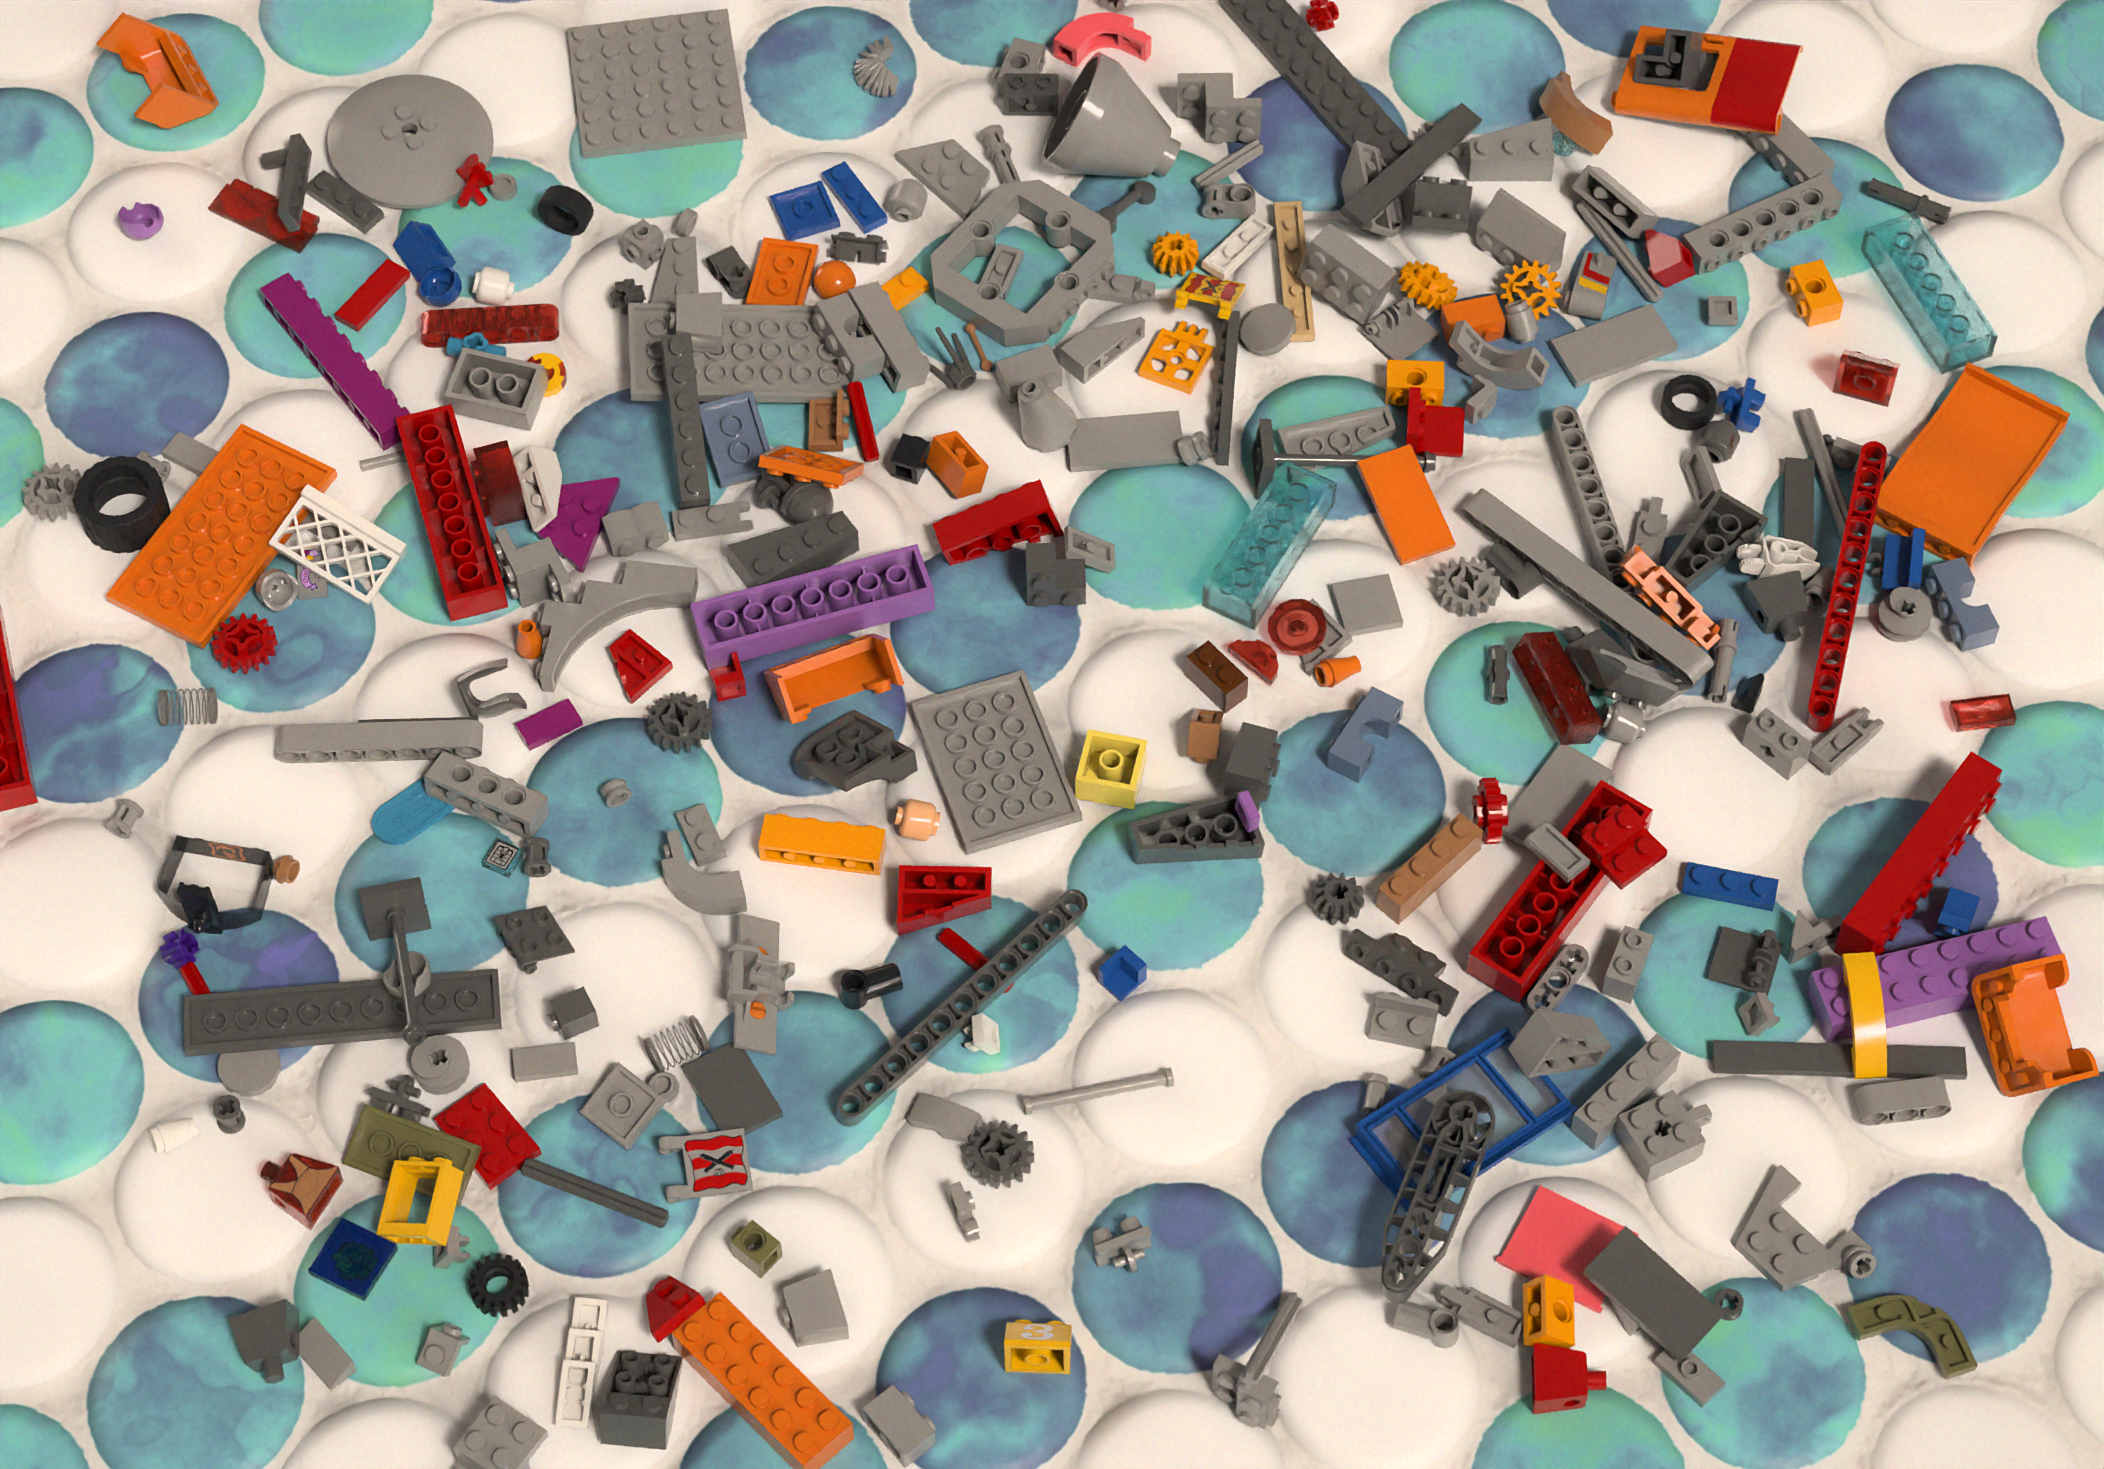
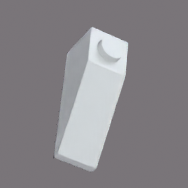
M530 444L512 459V464L534 532H538L557 517L563 475L555 451Z

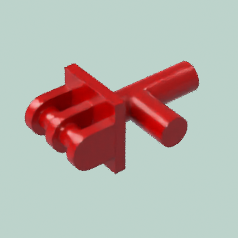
M477 154L470 155L464 165L456 170L466 183L457 200L458 205L461 207H467L471 197L478 206H483L488 199L479 188L494 183L492 179L493 174L485 170L486 165L478 161L479 157Z

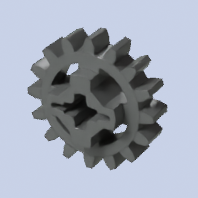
M682 691L680 697L676 698L672 692L669 695L670 699L667 701L659 698V707L651 706L652 715L647 717L649 735L653 736L655 745L663 744L664 751L674 747L675 754H679L681 748H685L690 753L692 745L699 748L702 747L701 738L709 740V730H713L711 709H707L705 700L698 702L696 694H693L689 699L686 698V693Z
M1002 1120L1000 1127H995L991 1121L989 1122L988 1130L985 1131L980 1126L977 1128L978 1137L970 1135V1146H966L965 1149L966 1156L968 1157L966 1164L967 1168H973L972 1177L974 1179L982 1176V1185L985 1186L989 1181H993L994 1188L998 1189L1000 1182H1005V1185L1011 1188V1180L1015 1179L1021 1183L1023 1181L1022 1172L1030 1174V1163H1034L1035 1160L1034 1153L1032 1152L1034 1151L1033 1141H1027V1131L1018 1133V1124L1015 1123L1011 1128H1006V1121Z

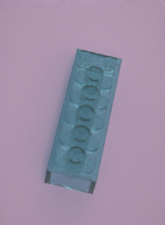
M1916 212L1865 229L1861 252L1941 374L1963 367L1967 362L1972 364L1991 357L1997 341V333Z
M1285 460L1204 584L1202 606L1255 630L1334 506L1337 482Z

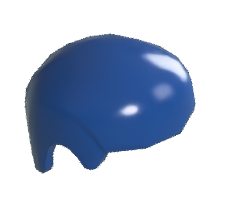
M437 267L427 271L422 277L419 292L430 305L445 307L454 303L460 296L462 283L458 273L452 267Z

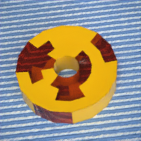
M539 353L527 360V362L544 365L549 380L544 397L556 395L564 388L567 382V372L563 361L558 356L550 353Z

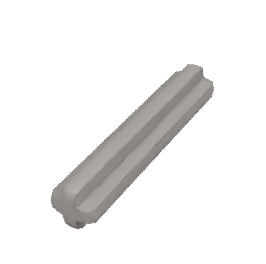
M1258 140L1251 141L1194 178L1195 186L1200 191H1204V187L1207 184L1224 179L1263 154V145Z

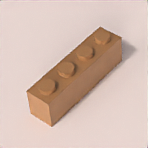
M1460 812L1378 887L1376 907L1399 925L1481 849L1483 830Z

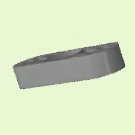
M1571 944L1560 952L1528 995L1526 1011L1530 1017L1537 1009L1535 1004L1543 1000L1545 993L1549 995L1546 1006L1542 1005L1539 1009L1555 1011L1587 969L1589 954L1584 947L1578 944ZM1579 957V962L1575 961L1570 967V971H1568L1566 968L1569 958ZM1554 976L1562 977L1566 985L1562 988H1555L1550 985L1549 979Z

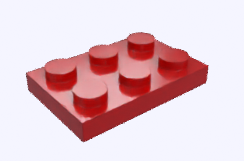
M486 1083L433 1118L435 1125L441 1132L482 1146L473 1171L489 1190L520 1170L527 1158L535 1159L542 1154L540 1147Z

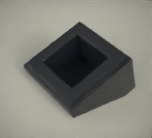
M1759 673L1740 683L1731 707L1751 714L1762 692L1765 680L1764 674Z

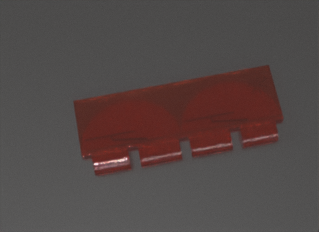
M238 178L234 179L231 185L226 184L208 207L210 212L299 254L319 230L317 225L319 224L320 217L303 209L300 230L289 232L277 214L280 198L277 200L276 196L259 188L254 189L253 185Z

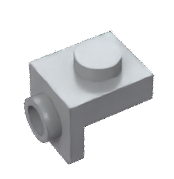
M1478 373L1472 379L1471 393L1474 396L1466 402L1464 419L1471 425H1474L1481 418L1485 419L1489 416L1496 406L1498 388H1496L1494 383L1489 379L1483 378Z
M444 1323V1326L431 1327L416 1364L443 1377L450 1376L461 1346L468 1345L470 1338L463 1335V1330L453 1324Z

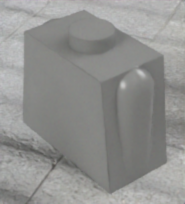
M722 292L676 295L675 312H670L669 329L675 330V334L691 333L693 351L721 354Z
M831 1268L782 1288L786 1309L781 1310L786 1329L792 1327L797 1347L849 1339L847 1320Z

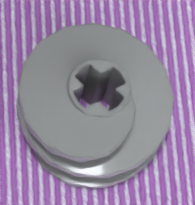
M1911 587L1896 588L1880 603L1876 616L1878 628L1885 636L1892 640L1901 642L1914 641L1922 637L1928 630L1933 615L1932 605L1928 598L1919 590Z
M435 1035L426 1038L422 1044L416 1046L413 1050L411 1065L419 1085L425 1092L434 1095L448 1094L456 1091L465 1083L470 1073V1061L466 1048L459 1040L451 1036Z

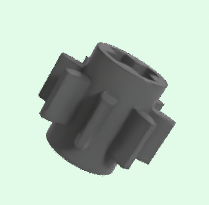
M633 278L615 282L616 288L610 293L613 308H621L622 314H628V303H643L646 300L644 290L642 289L643 285H634L635 281Z

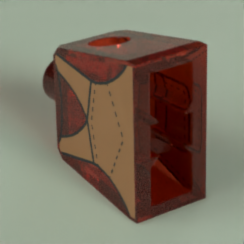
M295 1153L289 1155L283 1166H279L271 1161L266 1162L260 1173L262 1179L270 1182L268 1192L271 1201L310 1230L343 1183L338 1166Z

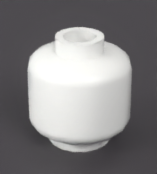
M484 267L481 272L476 271L472 293L476 294V299L479 302L501 306L506 298H512L515 283L509 282L510 275L507 271Z

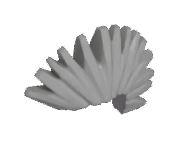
M885 35L883 46L877 40L874 41V46L870 43L868 46L871 53L862 51L860 56L864 59L856 60V66H854V70H856L854 75H857L855 79L858 81L859 86L865 85L863 88L865 91L872 89L871 93L873 95L877 93V96L882 94L883 97H887L890 91L892 96H895L899 77L894 75L884 65V62L887 61V58L891 57L895 50L888 36Z

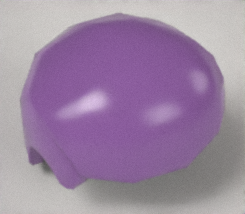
M135 202L131 210H127L126 207L122 206L117 215L124 232L136 240L152 237L160 231L164 223L161 209L152 203L141 204Z

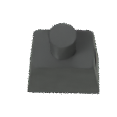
M1800 571L1746 582L1742 599L1763 633L1772 634L1781 631L1785 642L1797 640L1801 636L1798 627H1802L1805 624L1808 613Z
M1574 626L1564 634V638L1569 644L1565 647L1563 662L1583 699L1602 689L1593 686L1577 650L1579 643L1591 644L1633 660L1630 654L1601 629L1585 635L1578 626Z
M287 1299L229 1318L233 1335L245 1365L255 1372L263 1371L266 1383H277L284 1380L283 1364L295 1361L299 1357V1309Z

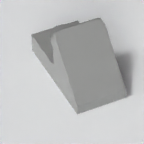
M1836 437L1830 457L1832 463L1853 471L1848 488H1853L1862 445ZM1888 455L1886 458V465L1883 478H1885L1887 475L1890 461L1892 458ZM1869 458V459H1868V460H1870V461H1878L1877 459H1874V458Z
M1070 526L1064 528L1066 559H1085V565L1108 574L1115 569V547L1113 543Z
M1797 910L1787 962L1792 965L1835 942L1843 921L1841 916L1837 914L1829 919L1824 917L1818 920L1812 927L1802 912Z

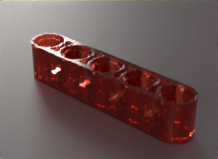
M528 304L429 310L421 315L420 341L426 347L442 348L447 347L450 337L464 339L465 336H469L473 332L482 333L484 338L488 340V343L493 345L553 341L559 336V309L552 304Z

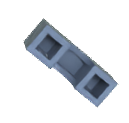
M1964 557L1931 565L1928 578L1925 580L1926 589L1930 595L1934 596L1937 602L1938 613L1942 619L1945 618L1949 626L1950 637L1953 642H1957L1961 652L1994 644L2000 628L1988 604L1970 606L1961 600L1971 596L1976 581Z
M1373 686L1366 696L1362 694L1355 705V713L1352 717L1347 716L1340 728L1341 734L1337 739L1332 738L1326 748L1325 754L1328 755L1327 768L1359 783L1373 762L1375 745L1365 741L1362 737L1367 734H1377L1388 739L1402 718L1404 702Z

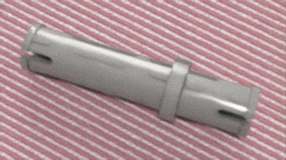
M1731 618L1721 620L1719 630L1721 638L1714 644L1715 661L1707 697L1713 703H1725L1727 701L1732 661L1734 655L1737 654L1736 637L1739 622H1735V619Z

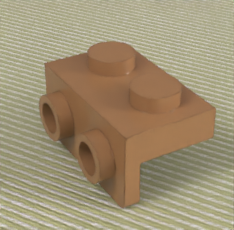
M837 389V398L809 400V451L844 450V440H849V422L844 423V417L850 416L849 399H844L843 389Z

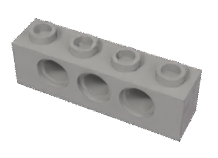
M443 751L424 775L426 795L526 839L533 838L549 816L548 797L543 793L522 786L511 778L497 775L486 767L472 764L458 755H452Z

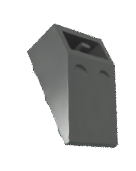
M618 1351L600 1412L601 1444L660 1450L667 1449L675 1412L683 1362L682 1356Z

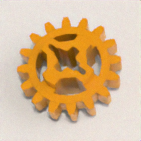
M1524 260L1523 268L1520 269L1515 264L1512 266L1514 270L1513 275L1505 273V277L1509 281L1500 285L1501 288L1506 290V293L1500 295L1502 300H1508L1507 304L1515 301L1513 294L1520 295L1522 299L1527 300L1528 305H1531L1535 320L1538 322L1540 321L1541 313L1549 317L1548 309L1550 307L1558 308L1554 300L1562 298V295L1556 292V289L1562 287V283L1554 282V279L1558 276L1555 271L1548 274L1550 269L1548 264L1540 268L1538 260H1534L1532 266ZM1527 274L1524 280L1516 282L1521 276ZM1540 275L1547 279L1549 288L1541 285ZM1533 284V286L1540 292L1532 293L1531 297H1529V295L1521 289H1531ZM1543 299L1546 300L1540 307L1535 308L1538 302Z
M1415 261L1414 264L1407 262L1398 275L1397 283L1402 285L1401 291L1407 292L1408 298H1415L1417 304L1426 306L1428 309L1434 306L1437 310H1440L1441 305L1453 303L1457 296L1458 288L1453 286L1455 281L1449 279L1447 273H1440L1439 267L1427 262L1424 265H1421L1419 261Z

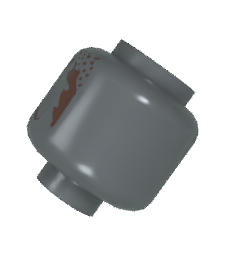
M1728 420L1710 421L1705 426L1698 440V445L1706 446L1712 463L1718 464L1732 458L1740 442V434L1735 429V425Z

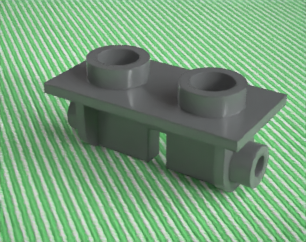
M839 232V235L831 234V239L836 246H831L830 257H835V260L855 262L856 252H860V263L876 265L886 263L887 252L882 250H889L887 240H883V237L867 235L866 238L855 237V234L850 232Z

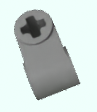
M1214 182L1204 187L1203 194L1206 197V202L1203 205L1202 213L1206 218L1213 220H1246L1252 214H1255V189L1251 185L1246 183L1222 184Z

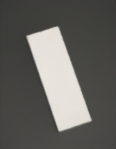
M1252 214L1202 260L1201 268L1224 281L1274 234V227Z

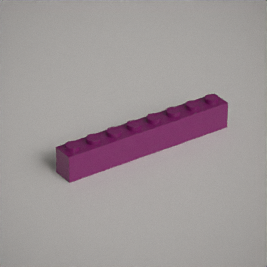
M288 272L259 288L265 308L382 450L385 451L401 442L395 418L408 415L410 412L405 406L401 408L398 405L397 398L390 388L385 389L378 373L375 370L370 371L363 355L359 351L356 353L353 351L348 337L344 333L341 335L338 333L333 319L329 315L326 317L323 315L318 301L314 297L309 298L303 283L300 280L295 281Z

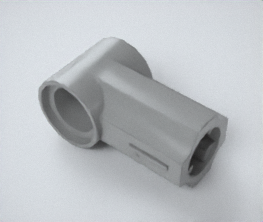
M1405 1301L1398 1305L1393 1328L1430 1339L1439 1348H1449L1455 1345L1458 1340L1459 1318L1449 1308L1435 1310ZM1441 1325H1448L1451 1327V1329L1448 1331H1441L1437 1329V1327Z

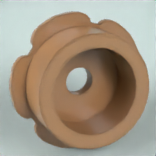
M284 855L282 858H278L272 870L277 882L280 884L284 882L293 883L299 874L300 863L298 860L293 859L292 855Z

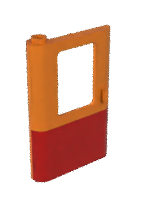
M1647 25L1640 27L1618 90L1614 91L1611 97V107L1615 108L1616 114L1770 135L1779 134L1783 116L1782 104L1799 54L1803 52L1804 48L1802 45L1702 33L1701 52L1715 53L1719 57L1707 90L1694 91L1641 84L1633 81L1637 54H1644L1646 47L1650 45L1664 47L1666 29H1670Z

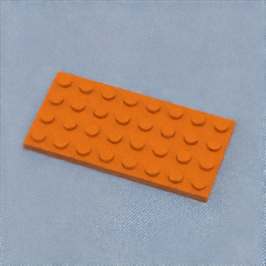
M241 424L106 594L108 602L204 649L213 638V632L220 629V623L226 621L278 554V551L270 547L268 543L300 499L304 487L308 484L324 494L338 476L336 469ZM304 507L296 516L298 525L301 524L310 512ZM294 521L291 523L289 527L295 526ZM293 533L284 534L279 543L284 545Z

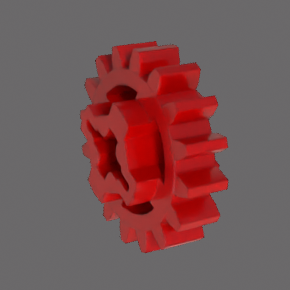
M242 613L239 620L230 616L231 623L221 622L220 627L222 631L213 632L215 640L211 641L215 659L221 662L223 669L230 666L232 673H236L239 668H242L244 674H248L251 667L259 671V664L261 662L268 665L270 663L268 656L276 655L274 647L278 646L274 627L269 626L266 618L259 621L257 614H253L250 619H247L245 613Z
M1496 777L1481 778L1478 786L1479 795H1473L1472 797L1473 823L1483 830L1482 841L1484 844H1497L1501 842V836H1503L1502 827L1508 826V800L1506 794H1500L1501 788Z

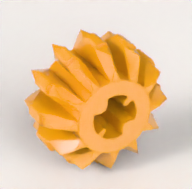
M1179 229L1175 234L1166 231L1165 237L1158 236L1156 243L1152 247L1154 267H1158L1161 274L1170 272L1171 277H1173L1175 273H1179L1184 277L1186 271H1193L1195 264L1199 260L1196 240H1191L1189 233L1181 235Z

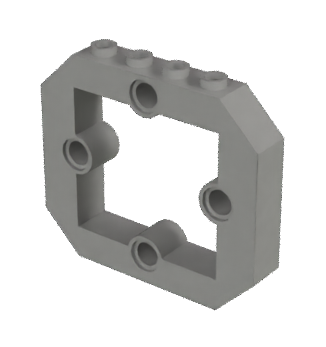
M1040 179L1000 184L930 255L936 304L966 323L974 324L976 329L1005 347L1046 342L1052 334L1059 332L1063 323L1070 316H1074L1078 312L1080 305L1087 298H1091L1096 293L1098 282L1100 281L1101 284L1105 279H1110L1116 269L1110 221ZM1019 212L1042 226L1046 225L1047 240L1052 246L1066 247L1072 243L1086 251L1069 270L1057 274L1054 279V286L1026 314L1004 301L1003 289L998 282L986 280L976 284L960 274L976 256L986 257L995 251L996 235Z

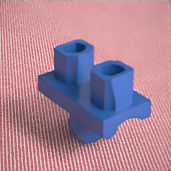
M1750 377L1746 379L1744 387L1737 390L1734 387H1729L1728 390L1720 392L1717 397V404L1723 408V413L1730 414L1728 421L1735 425L1736 430L1740 428L1752 433L1759 426L1761 417L1750 412L1749 408L1758 412L1764 404L1766 394L1754 389L1756 380Z

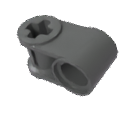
M729 246L706 258V264L711 275L718 280L731 298L744 299L747 297L751 285L748 280L750 269L733 246Z

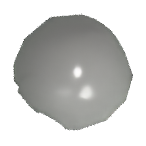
M410 951L408 954L416 997L428 989L431 980V968L424 954ZM394 958L390 968L384 973L383 983L393 997L403 999L397 959Z

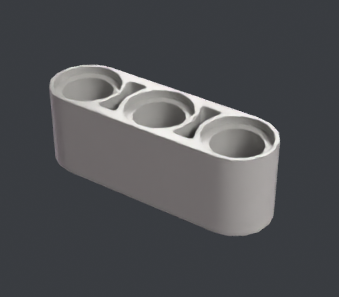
M1941 1077L1870 1084L1860 1087L1854 1092L1861 1122L1867 1126L1938 1118L1947 1115L1952 1110L1946 1085Z

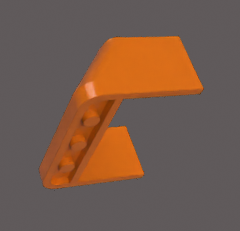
M122 12L97 41L98 47L119 54L122 59V65L126 70L131 73L137 72L142 74L152 93L134 113L137 118L151 122L162 129H172L212 113L219 105L216 95L188 44L177 33Z
M874 633L845 641L763 672L783 720L791 724L808 719L807 714L815 707L857 692L874 690L875 694L890 690V684L897 686L904 684L890 639Z

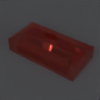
M2009 694L1953 700L1949 704L1956 732L2015 725L2017 719Z

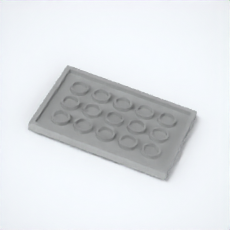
M1024 670L911 702V710L967 855L1082 821V812Z

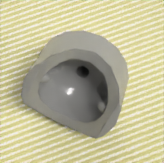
M274 568L260 575L256 582L255 590L256 596L261 603L273 611H281L294 602L300 591V586L296 578L282 569Z

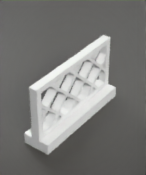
M308 484L302 490L300 499L268 543L273 549L367 606L374 599L398 562L401 563L407 554V544ZM304 507L314 513L315 522L298 525L296 516ZM294 521L295 526L289 527L291 523ZM334 525L339 529L340 537L323 540L320 527ZM317 528L320 541L302 544L300 531ZM297 533L298 546L287 548L279 543L284 534ZM358 540L363 543L365 552L348 556L345 542ZM342 543L344 557L327 560L325 546ZM321 547L324 561L311 563L305 558L304 550ZM301 551L302 556L298 555L295 552ZM383 555L391 560L386 568L373 571L370 557ZM367 558L369 572L352 575L349 561ZM346 562L349 576L336 578L331 575L329 565ZM325 566V567H326V571L323 570V569H321L320 567ZM380 575L378 580L375 582L374 576ZM371 577L373 587L367 595L355 589L354 580ZM349 581H350L351 586H349L348 584H346V583H344V582H349Z

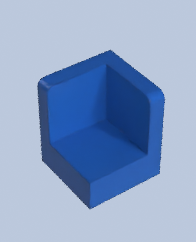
M1126 945L1104 962L1098 970V983L1119 1001H1122L1147 979V964Z

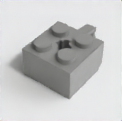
M1671 1090L1619 1114L1614 1133L1644 1181L1648 1183L1694 1162L1702 1155L1706 1140L1701 1134V1127L1711 1122L1712 1112L1707 1104L1689 1110L1688 1107L1683 1106L1674 1090Z

